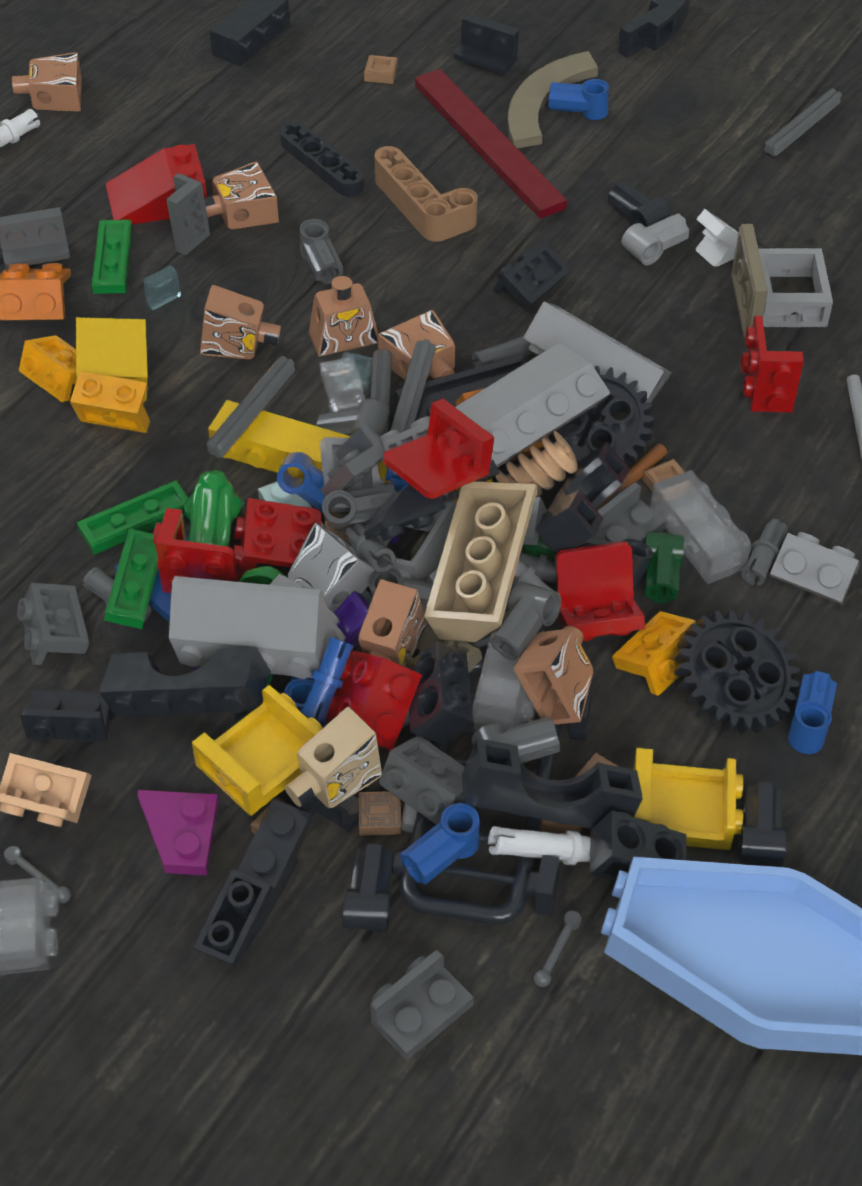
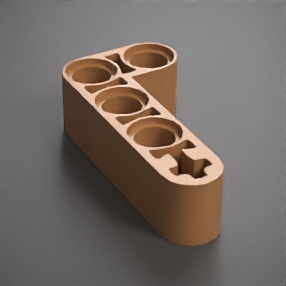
M392 146L377 149L374 155L376 184L425 239L432 242L443 241L467 232L477 225L478 195L475 191L468 188H458L441 195L401 150Z

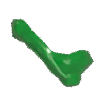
M220 470L202 473L195 485L194 492L184 503L185 515L191 522L188 540L190 542L227 547L229 545L231 523L237 516H240L245 502L233 490V485Z

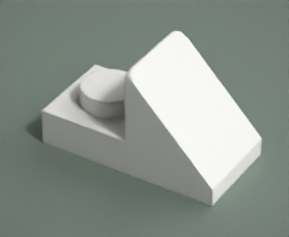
M704 209L697 220L706 227L702 232L706 236L696 247V251L711 265L717 267L734 259L738 232Z

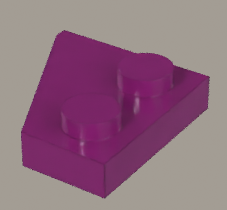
M138 790L139 804L145 815L165 873L207 876L219 807L218 794Z

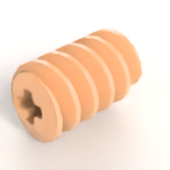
M554 431L555 443L543 437L541 440L544 447L543 451H540L534 445L530 446L533 458L528 459L524 454L520 453L518 459L521 466L517 467L508 461L506 466L509 474L505 475L498 469L500 474L496 476L498 483L536 484L538 488L536 497H539L542 494V488L546 490L553 488L554 480L562 482L566 478L565 471L575 473L578 469L577 461L566 440L557 431Z

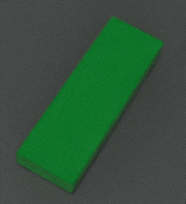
M131 220L99 221L92 278L93 294L126 293L133 230Z
M177 480L77 522L78 531L95 555L125 542L129 528L142 532L155 529L157 523H162L167 508L182 510V514L185 516L184 503L189 498Z
M129 528L105 610L104 621L139 629L143 628L158 571L157 551L153 543L154 534Z

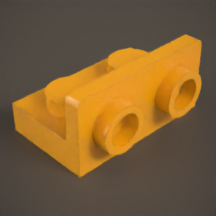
M56 335L26 340L24 342L19 371L59 401H69L72 386L76 384V349Z
M84 371L79 373L70 403L81 422L147 433L150 419L143 406L148 390L145 382Z
M660 611L645 625V629L639 630L612 656L616 668L645 677L651 694L659 696L679 677L673 673L681 664L673 659L680 650L677 644L684 637L685 632L690 626L696 624V620Z

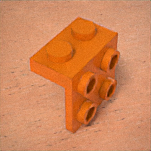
M24 263L9 265V269L3 270L0 274V320L64 319L66 314L63 284L71 277V269H62V264L60 263L43 264L42 269H30L29 264Z

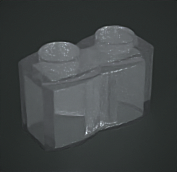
M45 877L0 881V975L49 970L50 956L57 955L58 953L56 929H50V916H56L58 913L57 894L55 889L49 890Z

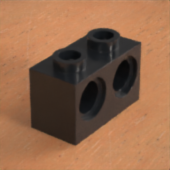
M436 641L405 664L406 668L422 674L409 708L411 733L443 744L474 722L467 654Z
M612 810L591 829L590 875L616 882L620 870L628 873L633 857L687 861L686 834L671 830L662 824H653L634 818L628 813Z

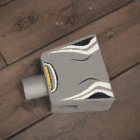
M315 523L288 573V578L295 582L304 580L313 589H321L328 609L334 612L353 591L361 594L369 586V576L375 569L366 559H360L355 553V549L341 537Z

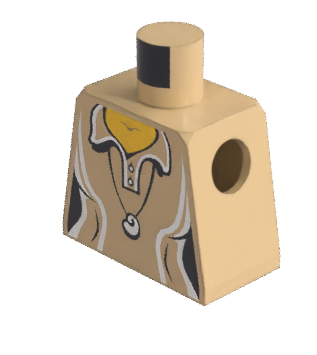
M347 707L299 749L297 757L301 775L287 784L285 789L292 801L299 807L316 796L326 807L334 808L382 776L376 733L353 710Z

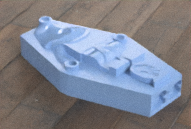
M633 857L628 873L619 871L612 892V896L620 898L617 909L608 908L601 934L609 936L604 953L742 1043L759 1049L862 1055V908L807 874L784 867Z

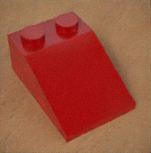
M195 144L164 148L108 181L106 189L113 220H131L132 225L170 219L166 199L176 192L173 177L178 173L201 182L204 198H206V184Z

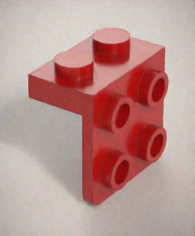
M754 316L752 327L746 328L745 345L748 348V352H742L741 373L747 374L744 377L743 395L744 397H749L750 410L752 412L792 413L804 363L803 353L767 351L763 317Z
M440 399L431 404L427 435L384 452L383 463L422 495L434 499L489 475L495 437L445 399Z
M248 498L244 517L236 518L234 539H240V545H234L233 548L235 551L237 580L239 581L247 570L255 569L257 562L291 568L314 524L317 523L321 526V512L315 508Z
M167 508L162 523L156 524L153 535V543L156 546L158 557L157 569L160 571L163 592H172V581L175 576L238 582L235 551L227 546L186 541L182 510Z
M622 541L557 552L555 555L557 592L561 596L558 621L562 628L566 626L578 628L583 633V641H589L594 639L595 636L608 634L623 636L635 630L645 629L644 614L634 600L632 548L629 543Z
M351 650L340 679L344 681L342 688L336 689L326 715L325 723H330L344 709L349 707L376 733L378 746L387 750L394 749L422 674L386 658Z

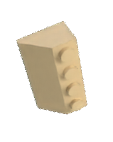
M474 481L461 487L424 614L425 619L439 639L477 642L501 627L538 490L536 484Z

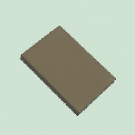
M741 224L739 227L731 272L744 340L746 328L752 327L754 316L763 317L768 293L753 224Z

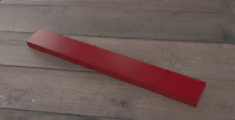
M441 69L415 77V87L539 219L566 209V198Z

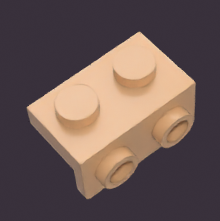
M10 753L0 784V811L23 817L24 811L29 810L39 813L37 821L57 827L62 826L63 820L78 823L92 775Z

